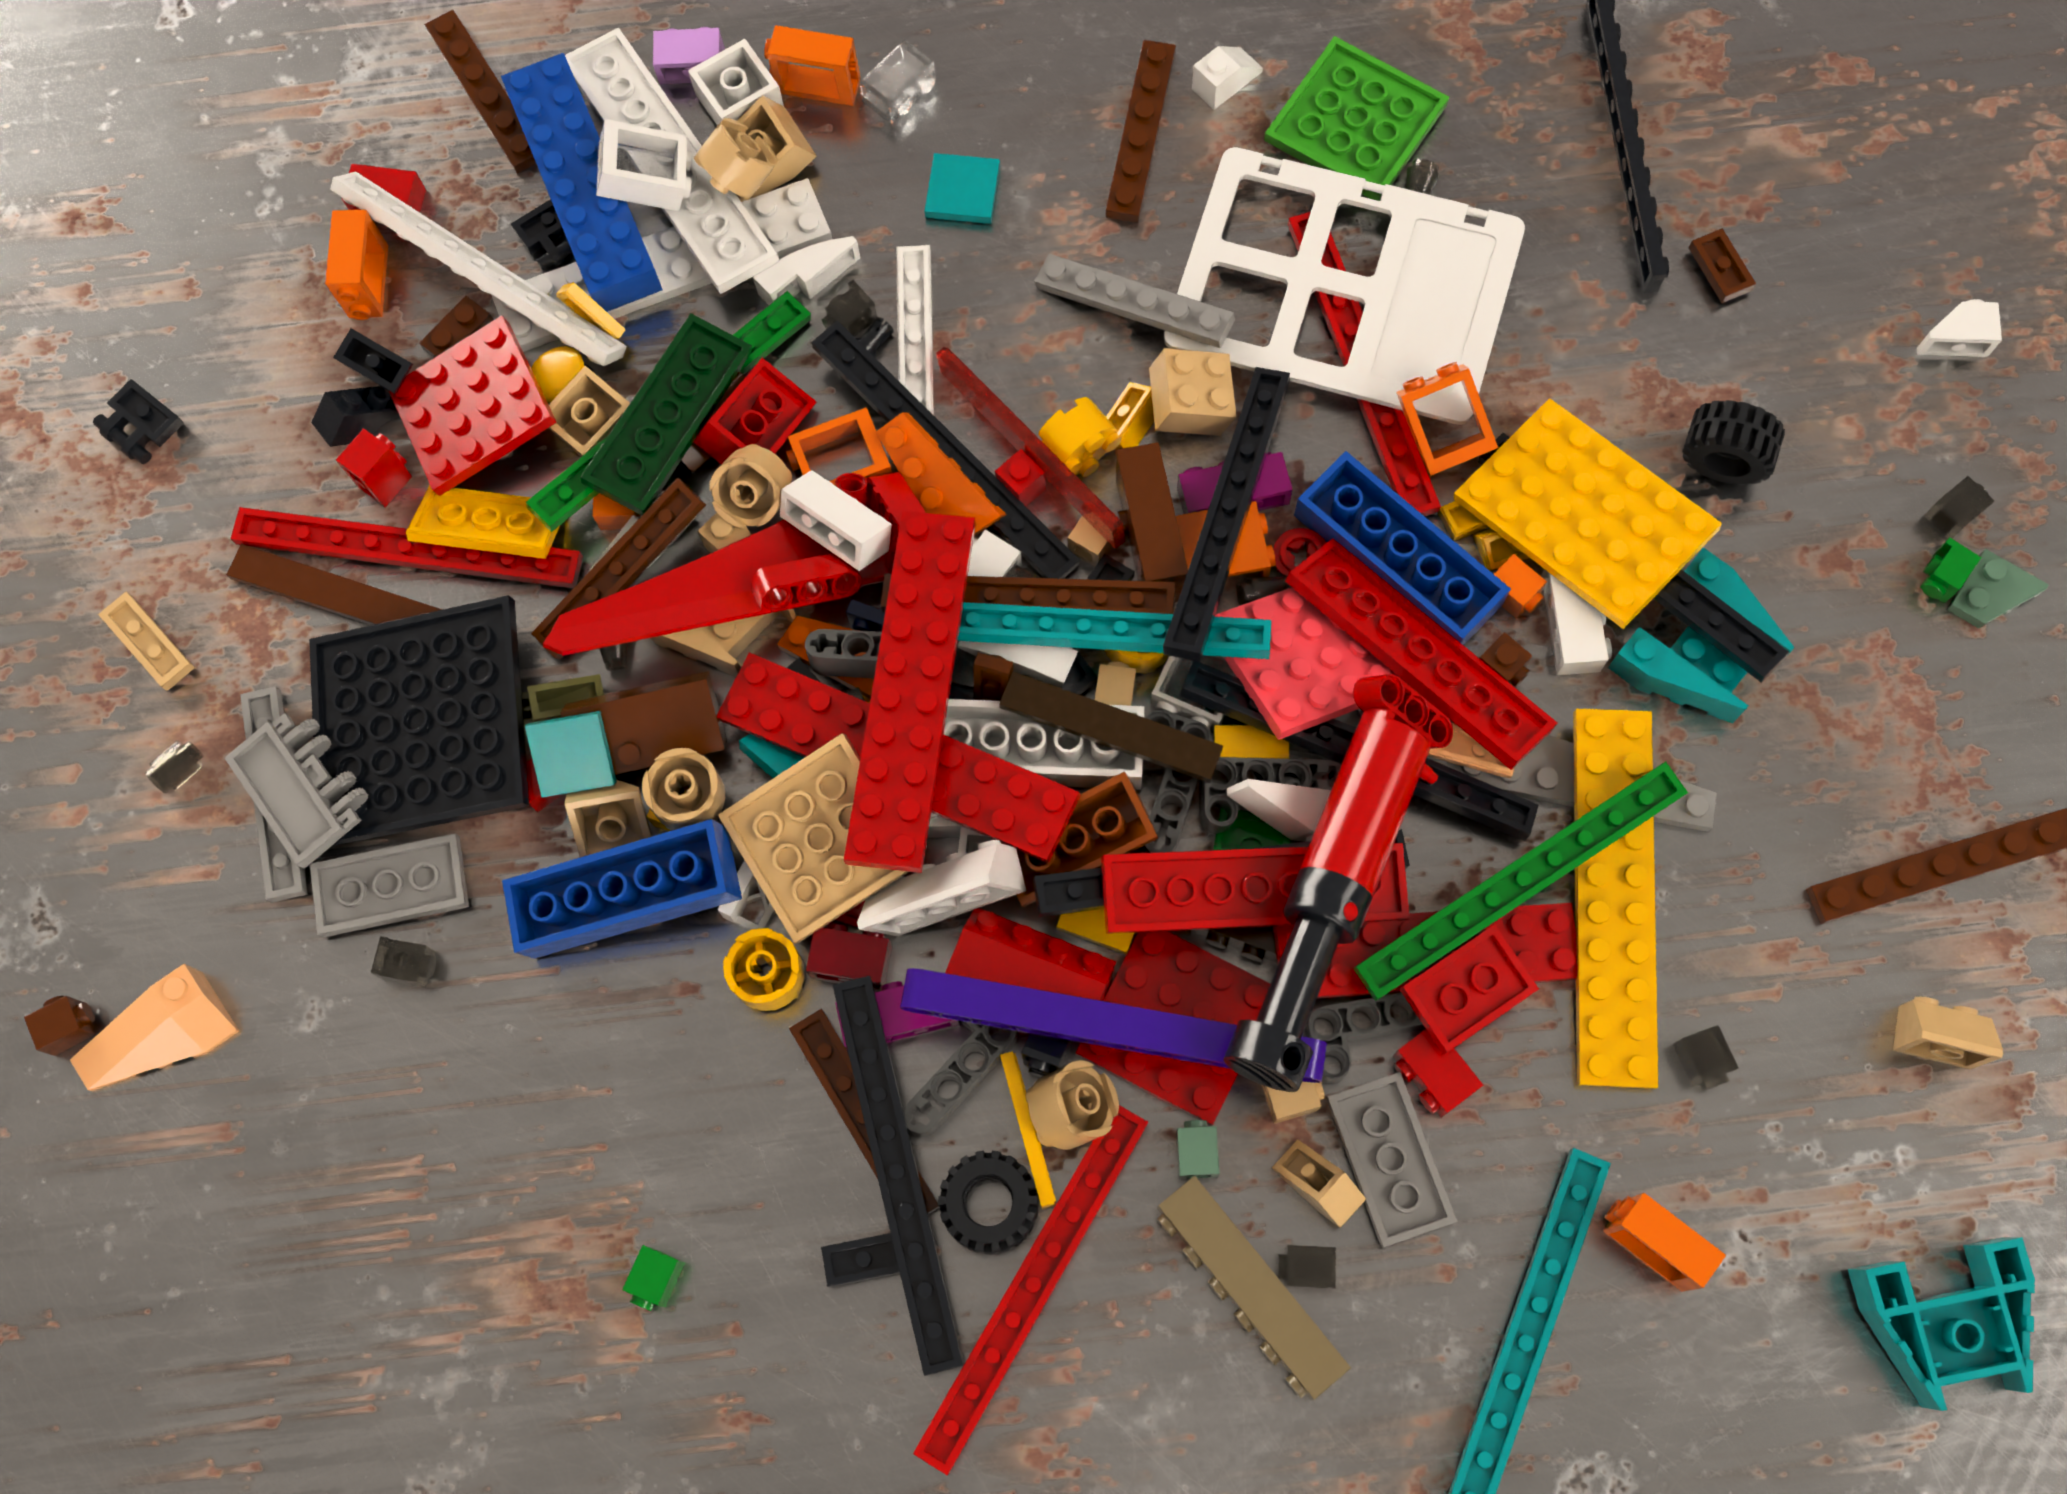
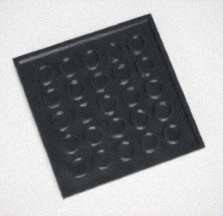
M509 595L309 639L312 718L320 725L319 732L313 735V739L319 735H326L331 741L330 748L319 757V760L332 779L344 771H351L357 778V782H355L353 787L349 788L334 803L347 795L348 792L359 787L363 788L368 794L367 801L355 811L362 821L332 846L530 806L515 600Z

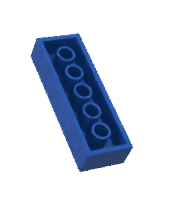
M1347 451L1297 499L1294 517L1310 530L1317 532L1326 542L1334 538L1463 645L1504 604L1511 590L1510 587Z
M713 819L502 880L514 953L534 959L742 899L729 833L724 825Z

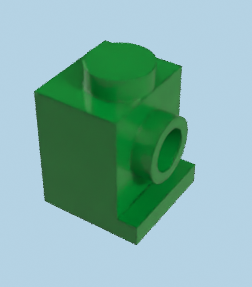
M1949 537L1932 556L1933 558L1924 568L1923 573L1928 576L1920 588H1922L1927 596L1946 603L1960 590L1982 557Z

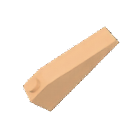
M182 964L150 986L75 1054L70 1061L87 1090L93 1091L133 1078L136 1074L148 1070L171 1066L173 1062L208 1054L238 1033L239 1029L204 973L189 965Z

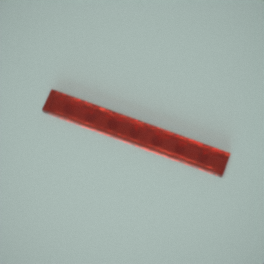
M943 347L936 352L941 373L1018 451L1022 449L1045 472V478L1115 549L1125 542L1122 521L948 347Z

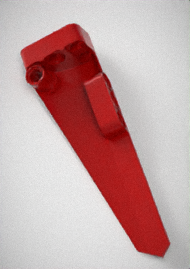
M900 472L867 477V479L856 473L842 474L836 478L835 486L892 524L889 551L862 570L858 571L792 524L782 520L704 557L559 615L551 632L543 642V647L565 656L852 596L858 592L861 586L884 582V574H892L902 511L926 512Z

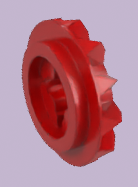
M1294 528L1286 531L1277 539L1273 547L1277 573H1281L1287 578L1289 572L1297 567L1295 566V556L1291 554L1292 552L1298 554L1306 545V558H1308L1327 542L1317 532L1310 529Z

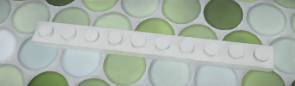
M356 171L333 177L330 190L341 196L346 203L356 206L361 210H367L372 220L386 225L395 231L400 238L410 241L423 249L426 255L437 258L449 266L454 273L464 276L477 284L480 290L494 295L505 302L508 308L522 313L531 319L536 326L556 335L562 343L576 348L585 354L591 362L606 366L623 358L626 345Z

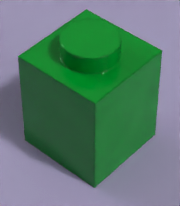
M642 1245L622 1290L632 1294L631 1303L649 1311H652L654 1304L666 1307L685 1262Z

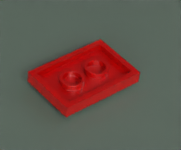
M1493 924L1399 987V990L1442 1054H1445L1538 991L1539 988L1497 926Z

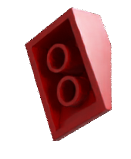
M762 357L706 423L694 440V443L720 464L733 452L750 444H756L776 454L786 442L788 436L794 432L817 401Z

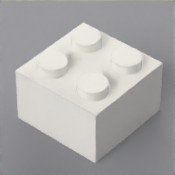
M746 39L739 41L688 70L695 95L716 125L720 124L724 118L737 121L762 95L784 106L779 85Z

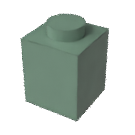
M1206 1120L1185 1121L1184 1128H1177L1176 1131L1179 1179H1191L1194 1175L1197 1179L1218 1178L1220 1172L1217 1127H1208Z

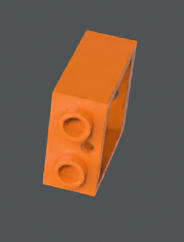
M775 25L772 38H767L764 56L765 59H769V73L779 85L781 94L853 106L861 79L854 39ZM789 62L798 63V64H804V65H810V66H816V67H822V68H829V69H833L834 71L825 70V69H818V68H812V67H806V66H800V65H794V64H789Z
M367 210L332 211L326 270V286L347 316L357 320H367L370 317L383 316L389 245Z
M1457 362L1438 368L1436 370L1438 375L1424 380L1423 376L1413 378L1402 384L1404 389L1396 392L1410 431L1430 476L1498 448L1471 372L1464 364L1458 366ZM1461 381L1480 433L1431 452L1412 401Z
M867 407L788 436L791 449L785 451L792 470L800 469L802 476L811 471L803 452L857 432L861 435L872 465L852 473L860 474L866 479L867 477L892 473L891 465L876 434V429ZM836 479L830 480V482L833 485H835Z
M1645 1193L1633 1197L1626 1196L1623 1201L1616 1200L1604 1217L1609 1222L1603 1229V1232L1681 1292L1704 1288L1726 1257V1254Z

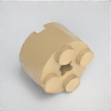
M724 118L696 153L694 160L712 176L710 183L718 191L727 194L730 190L741 198L750 200L772 172L777 158L770 146L760 136H757L754 140L746 134V131L749 129L747 126L734 119Z
M756 444L740 448L720 465L710 480V491L714 500L712 502L714 509L722 519L733 526L741 528L746 526H762L768 523L780 509L781 489L791 483L792 473L784 462L768 449Z
M674 748L661 753L654 759L655 762L649 770H646L643 776L642 793L646 804L666 828L676 830L713 819L717 821L719 819L718 814L722 812L725 802V787L715 767L706 757L689 748ZM685 786H689V787H690L689 789L686 790V793H685V794L680 795V794H682L683 791H684V790H683V787H685Z
M1082 1060L1071 1062L1048 1075L1042 1076L1027 1090L1026 1101L1030 1118L1037 1131V1138L1042 1145L1069 1150L1099 1138L1112 1129L1113 1117L1117 1116L1119 1111L1117 1092L1111 1079L1105 1073L1100 1075L1092 1068L1095 1066L1094 1064Z

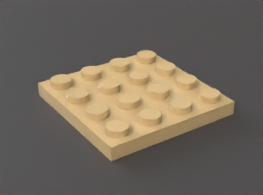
M843 733L718 814V817L794 943H799L814 932L908 873V871L846 865L843 860L860 764V756L847 735Z

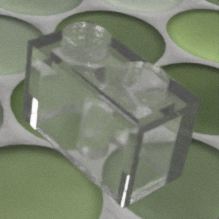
M904 39L859 82L862 101L892 124L899 116H904L922 94H927L936 82L934 61Z

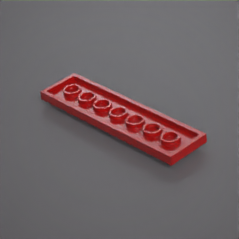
M1334 538L1289 572L1285 580L1286 583L1510 770L1523 760L1558 724L1552 717Z
M1394 843L1364 921L1410 919L1403 843ZM1308 847L1102 855L1101 865L1106 934L1292 925L1285 918L1283 909Z
M1572 903L1518 906L1491 924L1497 926L1535 983L1577 979V935ZM1438 911L1409 913L1410 919L1364 921L1360 933L1353 943L1337 945L1317 998L1371 995L1353 968ZM1293 925L1273 926L1277 965L1280 962L1294 927ZM1444 955L1443 957H1441L1440 959H1438L1437 961H1435L1434 963H1432L1431 965H1429L1428 967H1426L1425 969H1423L1422 971H1420L1419 973H1417L1416 975H1414L1413 977H1411L1410 979H1408L1407 981H1405L1389 993H1400L1401 991L1399 990V987H1401L1402 985H1404L1405 983L1419 975L1421 972H1423L1424 970H1426L1427 968H1429L1430 966L1444 958L1446 955Z

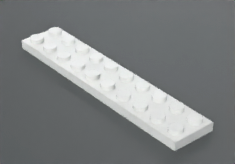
M619 28L565 55L578 87L603 123L607 119L687 136V150L692 151L691 167L689 172H686V177L691 178L689 198L682 199L679 211L664 208L662 210L720 294L780 262L777 252L737 195L730 190L727 194H723L714 188L710 183L712 176L695 162L694 156L702 147ZM623 151L637 173L673 180L674 161Z
M808 178L742 202L777 252L779 259L810 245L832 240L831 231ZM674 226L642 238L663 290L608 311L607 313L614 319L712 284V281ZM577 262L525 280L568 309L570 308L556 297V293L563 285L574 282L590 296ZM492 295L499 317L502 315L510 323L523 352L560 339L548 330L536 326L531 319L522 313L508 308L505 302Z

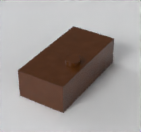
M1159 442L1116 450V484L1122 511H1117L1118 520L1121 521L1120 531H1127L1137 579L1138 581L1175 582V602H1178L1188 568Z
M709 671L567 703L560 712L561 717L596 711L601 712L615 775L651 767L655 762L654 759L661 753L674 748H689L703 755L725 750L727 742L723 723L717 718L719 707Z

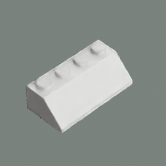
M991 840L979 844V850L969 854L967 852H958L947 856L946 862L939 865H923L922 873L914 872V874L909 876H902L866 899L857 921L858 929L900 936L1025 892L1026 887L1017 849L1001 844L1000 840Z

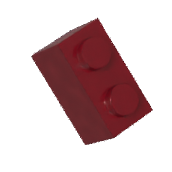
M829 923L825 928H821L813 933L806 972L810 978L839 983L870 975L874 988L880 989L886 983L893 946L888 938H884L885 934L864 930L862 934L848 932V927Z

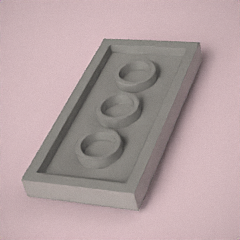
M456 833L310 864L317 935L322 938L469 907L460 837Z
M1401 1072L1327 1096L1328 1106L1361 1193L1366 1198L1364 1202L1381 1248L1458 1222Z

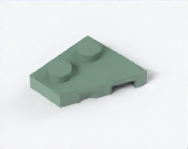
M1985 549L1979 555L1982 558L1960 590L1955 594L1946 610L1973 626L1981 628L2002 614L2017 608L2027 600L2040 595L2048 588L2049 584Z

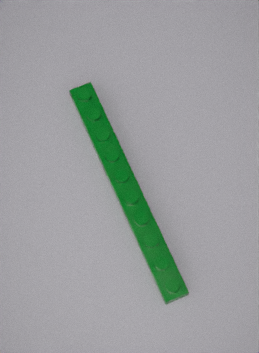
M788 291L733 334V336L752 345V353L739 371L743 375L751 370L762 357L768 356L811 320V313ZM606 438L526 501L527 509L551 532L599 494V492L582 484L580 477Z
M1665 761L1353 968L1373 999L1375 1001L1380 999L1688 793Z

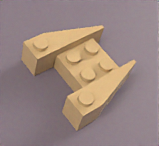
M717 512L697 531L704 547L710 553L751 535L747 527L733 526L722 519ZM788 609L649 639L661 647L671 648L683 653L684 656L690 659L700 660L716 667L717 670L736 677L741 669L736 658L780 613L791 623L796 618L794 609Z

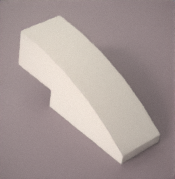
M853 236L832 239L810 245L779 259L780 262L753 277L758 295L768 305L786 291L793 297L802 291L809 299L813 298L861 258L857 240Z
M960 641L957 646L977 656L978 652L986 655H999L1013 662L1014 672L1027 675L1059 688L1064 684L1078 653L1077 650L1070 647Z

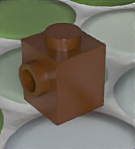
M1505 632L1480 656L1483 662L1514 687H1517L1530 672L1526 666L1532 655Z
M69 996L53 997L43 1004L44 1007L24 1016L36 1050L53 1056L96 1035L92 1022L95 1021V1016L90 1006L86 1002Z

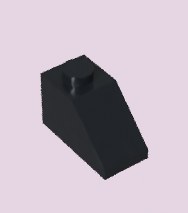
M350 328L333 357L346 367L394 394L397 393L413 366L411 362Z

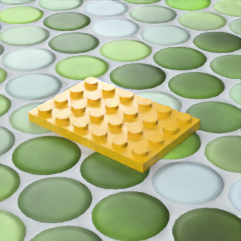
M1550 398L1454 492L1453 499L1622 629L1720 530L1722 525L1712 515Z

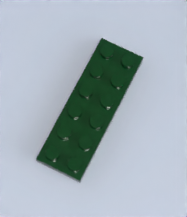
M690 313L581 475V483L628 509L643 515L653 504L752 353V345Z

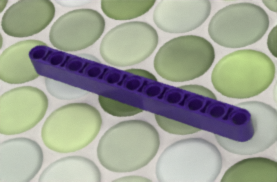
M915 968L907 969L900 1004L902 1010L917 1014L1229 1068L1223 1061V1058L1237 1026L1235 1024ZM1302 1036L1301 1040L1308 1044L1313 1051L1302 1082L1322 1083L1327 1042Z

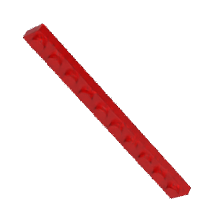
M1311 212L1290 217L1288 220V227L1298 251ZM1330 232L1321 263L1326 267L1346 271ZM1315 291L1314 293L1342 364L1346 366L1363 314L1358 301ZM1357 399L1392 490L1423 516L1438 513L1441 508L1440 502L1403 411Z
M239 507L231 535V540L236 545L243 544L251 547L574 588L577 585L583 560L582 553L577 550L551 547L546 559L412 542L407 539L406 528Z
M1119 1105L1118 1115L1113 1117L1111 1124L1113 1127L1110 1132L1092 1141L913 1454L948 1476L1145 1131L1149 1123L1148 1121Z

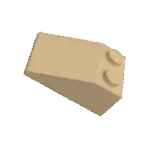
M764 95L737 120L749 128L746 134L755 140L757 136H760L770 146L777 158L772 172L751 198L770 192L794 179L817 157L786 108ZM737 195L741 202L745 201V199Z

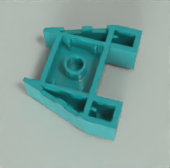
M1703 547L1684 572L1790 653L1794 646L1737 572ZM1689 626L1671 648H1668L1639 627L1608 667V669L1639 691L1648 694L1653 692L1668 697L1673 703L1682 706L1687 704L1707 711V715L1730 723H1734L1749 706L1732 694L1733 690L1748 672Z
M2001 1237L1963 1245L1975 1287L1921 1299H1915L1905 1262L1885 1261L1848 1269L1859 1311L1922 1408L1939 1411L1947 1410L1941 1386L2001 1374L2005 1390L2024 1393L2033 1392L2034 1360H2030V1332H2034V1316H2031V1293H2035V1277L2023 1237Z

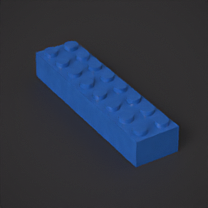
M561 53L502 75V81L591 298L608 312L662 291L657 273L627 202L596 196L600 138L565 54Z

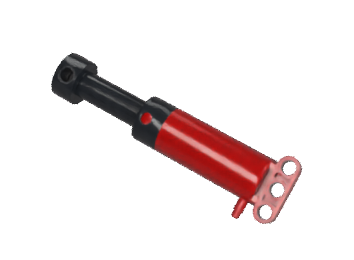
M1394 674L1363 677L1357 680L1354 685L1353 698L1359 709L1363 711V714L1356 727L1283 909L1285 918L1294 927L1256 1021L1240 1020L1223 1058L1225 1064L1236 1073L1275 1090L1296 1092L1299 1090L1313 1054L1311 1047L1301 1040V1037L1337 945L1353 943L1360 933L1419 778L1426 780L1429 784H1433L1438 780V775L1425 763L1430 749L1446 747L1453 738V726L1449 718Z

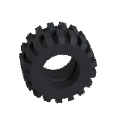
M1732 400L1712 401V403H1705L1694 412L1682 451L1683 459L1697 473L1716 481L1739 485L1761 483V481H1766L1770 478V475H1773L1785 435L1784 425L1772 413L1749 403Z
M984 1150L975 1152L976 1155L971 1157L964 1156L960 1159L961 1162L958 1165L952 1166L948 1170L949 1175L946 1180L942 1181L940 1186L941 1195L938 1196L940 1216L951 1236L969 1250L985 1254H994L1000 1251L1003 1253L1011 1250L1012 1246L1019 1245L1027 1233L1031 1232L1038 1214L1037 1190L1028 1170L1012 1156H1005L1001 1152L993 1150L992 1153H985ZM987 1179L1002 1182L1009 1189L1012 1196V1208L1009 1215L1004 1221L994 1226H983L976 1223L970 1218L966 1209V1197L970 1189L978 1182Z

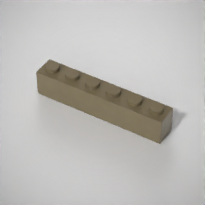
M1195 1175L1158 1205L1157 1209L1162 1214L1157 1218L1160 1225L1170 1237H1173L1176 1233L1186 1244V1247L1182 1249L1185 1256L1196 1269L1203 1265L1212 1277L1208 1281L1209 1286L1222 1301L1227 1297L1238 1309L1233 1313L1234 1317L1248 1333L1253 1329L1264 1341L1259 1346L1274 1366L1281 1362L1290 1374L1285 1380L1300 1398L1307 1395L1310 1400H1315L1351 1369L1349 1364Z

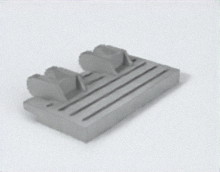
M283 713L273 723L267 721L228 754L225 760L296 866L305 869L362 821L355 811L367 801L368 794L363 788L359 787L348 792L347 795L334 803L349 788L353 787L355 782H357V778L351 771H344L332 779L319 760V757L330 748L331 741L326 735H319L311 739L313 735L319 732L320 725L315 719L311 718L296 726L290 716Z

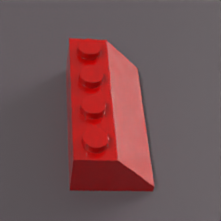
M977 908L973 910L962 929L945 973L1103 1001L1117 961L1068 943L1063 939L1047 935L1027 925L1011 921L991 911Z

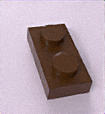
M1723 228L1692 240L1688 248L1721 303L1753 291L1756 282Z
M466 295L419 344L423 350L435 358L494 319L489 312Z
M978 652L973 664L974 700L1001 701L1013 672V662L999 655H986Z

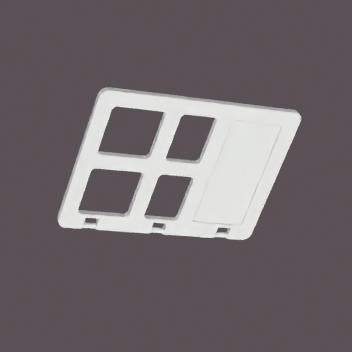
M1238 147L1230 148L1223 153L1177 294L1201 302L1211 269L1215 266L1280 281L1287 285V290L1268 346L1261 347L1226 338L1222 347L1218 348L1165 331L1164 342L1169 349L1226 353L1230 355V364L1234 367L1253 372L1256 367L1289 372L1291 382L1402 410L1396 392L1404 389L1403 383L1423 376L1424 380L1438 375L1436 372L1438 368L1457 362L1458 366L1464 364L1469 368L1479 394L1525 231V225L1520 218L1493 210L1486 211L1469 207L1468 204L1388 184L1381 185L1368 182L1363 178L1287 159L1280 160L1263 156L1264 154ZM1261 164L1279 168L1278 176L1260 172ZM1248 179L1309 194L1314 197L1315 200L1298 254L1295 257H1287L1222 239L1241 180ZM1363 189L1382 194L1381 201L1361 197ZM1341 204H1349L1385 213L1391 218L1375 274L1371 277L1326 267L1321 263L1338 206ZM1466 215L1485 219V226L1465 223ZM1315 291L1358 301L1364 305V311L1349 361L1344 367L1299 357L1294 353L1310 296ZM1461 381L1412 401L1417 415L1456 425L1466 424L1473 416V411Z

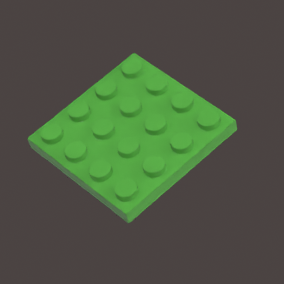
M1334 36L1267 129L1264 141L1308 165L1366 179L1365 181L1392 185L1448 105L1449 96ZM1363 189V195L1370 199L1381 201L1382 194Z

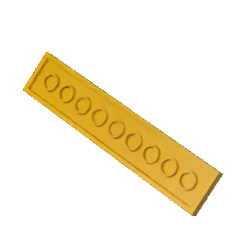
M1576 709L1573 712L1574 821H1576L1653 770L1652 711ZM1653 816L1575 868L1577 1086L1658 1088Z

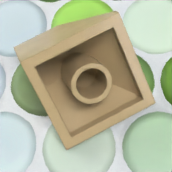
M616 780L617 783L613 786L566 794L564 804L580 857L652 837L639 787Z

